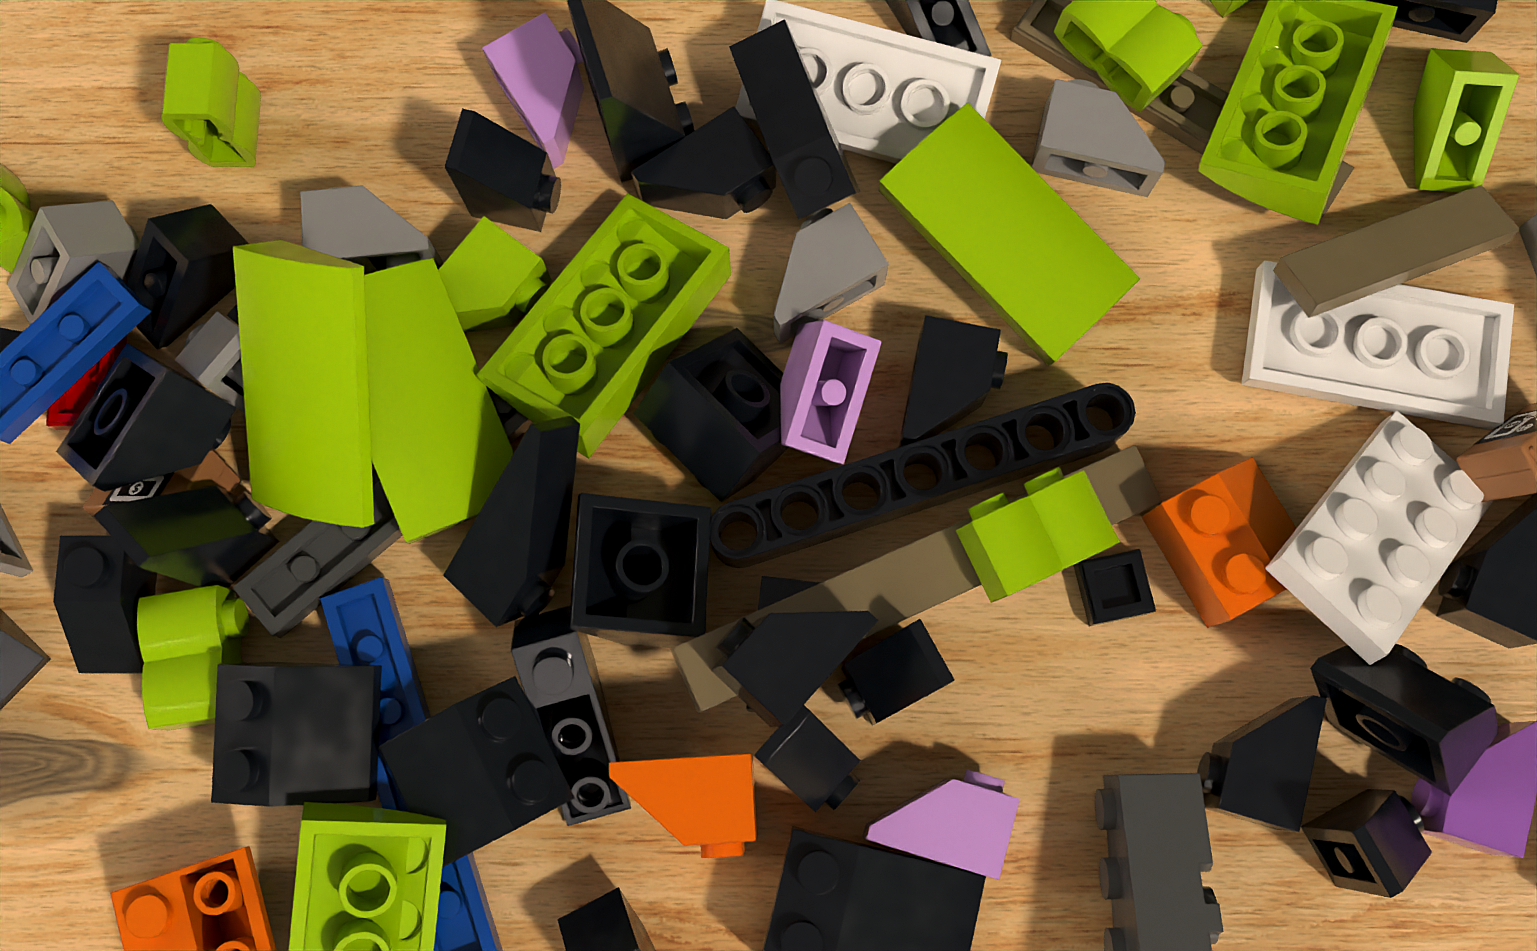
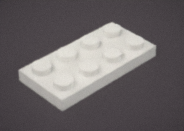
M766 0L757 33L784 19L786 20L843 150L897 164L966 103H969L985 119L1000 67V59L790 3ZM742 83L736 109L746 123L759 126Z
M1264 260L1256 269L1241 385L1389 412L1397 410L1401 414L1489 430L1504 424L1514 304L1398 284L1308 318L1273 270L1277 262Z
M1396 410L1379 424L1265 569L1371 665L1389 654L1493 500L1481 502L1484 497L1483 492L1460 469L1458 463L1431 441L1424 431L1414 426Z

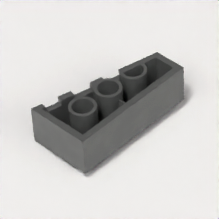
M1200 773L1103 775L1104 789H1097L1095 793V815L1099 829L1107 830L1108 857L1100 859L1099 879L1103 898L1105 900L1111 899L1113 928H1105L1104 951H1212L1211 944H1216L1219 934L1224 931L1220 904L1217 903L1212 888L1203 886L1201 872L1211 871L1213 858Z

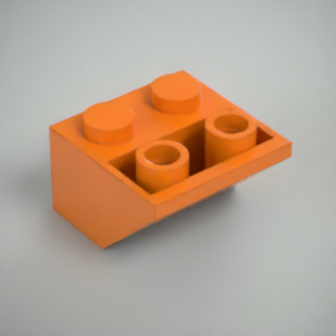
M250 846L110 893L124 951H277Z

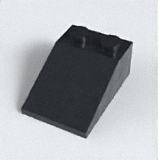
M566 0L588 81L621 182L633 179L631 171L695 131L686 102L683 101L675 104L669 88L678 84L668 48L657 51L649 27L607 0Z
M792 826L762 951H970L986 876Z

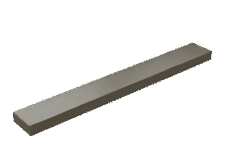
M1136 445L1064 476L1067 478L1082 470L1085 471L1111 525L1162 503L1161 497ZM1026 492L1008 500L1009 504L1028 496V493ZM971 517L751 613L745 616V618L753 624L757 619L769 613L869 611L879 621L863 637L866 638L982 585L956 532L957 529L973 520ZM740 619L670 649L697 713L737 696L711 669L723 657L715 646Z

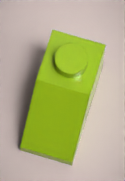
M1430 49L1413 106L1415 186L1418 190L1460 193L1483 185L1519 78V74L1494 53Z
M485 216L482 217L438 269L464 333L514 326L523 314L527 315L549 288L548 284L552 281L542 258Z

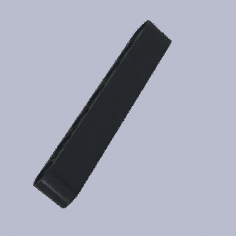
M1111 383L1094 384L728 502L719 507L711 517L710 543L717 558L727 566L734 568L750 567L1103 452L1112 447L1132 426L1136 414L1134 401L1129 393L1119 385ZM1095 406L1105 410L1112 419V430L1103 431L1091 425L1087 419L1086 408ZM1037 425L1047 429L1054 439V448L1052 450H1040L1032 446L1026 438V428ZM975 444L986 446L995 457V467L990 470L976 469L966 459L965 448ZM916 463L927 465L936 475V486L927 490H919L912 487L904 477L905 467ZM861 482L867 484L876 493L877 503L869 509H854L846 503L842 491L852 483ZM800 501L808 503L814 508L818 519L813 526L807 529H792L781 518L782 511L787 505ZM734 521L747 522L757 532L755 541L751 546L743 550L729 549L720 540L723 529Z

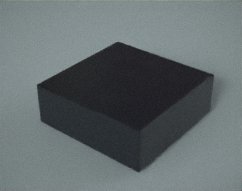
M1140 549L1088 559L1073 565L1089 627L1156 612Z

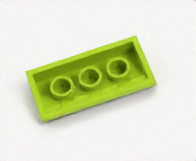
M1268 0L1200 160L1198 171L1232 193L1255 204L1286 216L1318 225L1387 45L1398 7L1367 0Z
M966 103L939 125L879 180L878 191L1048 366L1056 362L1140 280L1135 272L969 103Z
M627 193L478 372L477 375L480 381L533 423L572 416L580 423L577 452L589 459L731 276L729 247Z
M282 239L233 246L252 500L272 509L314 521L361 528L373 525L374 502L364 266Z
M433 258L364 275L372 462L404 540L408 544L476 518L514 454L488 389L477 375L480 370Z
M304 802L300 824L288 951H434L446 820L384 808Z

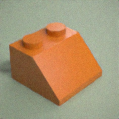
M1253 457L1216 473L1164 501L1142 516L1147 528L1207 628L1230 621L1287 590L1265 568L1297 528Z
M752 754L609 763V777L682 845H700L701 858L742 856L745 851L744 842L756 841L758 829Z

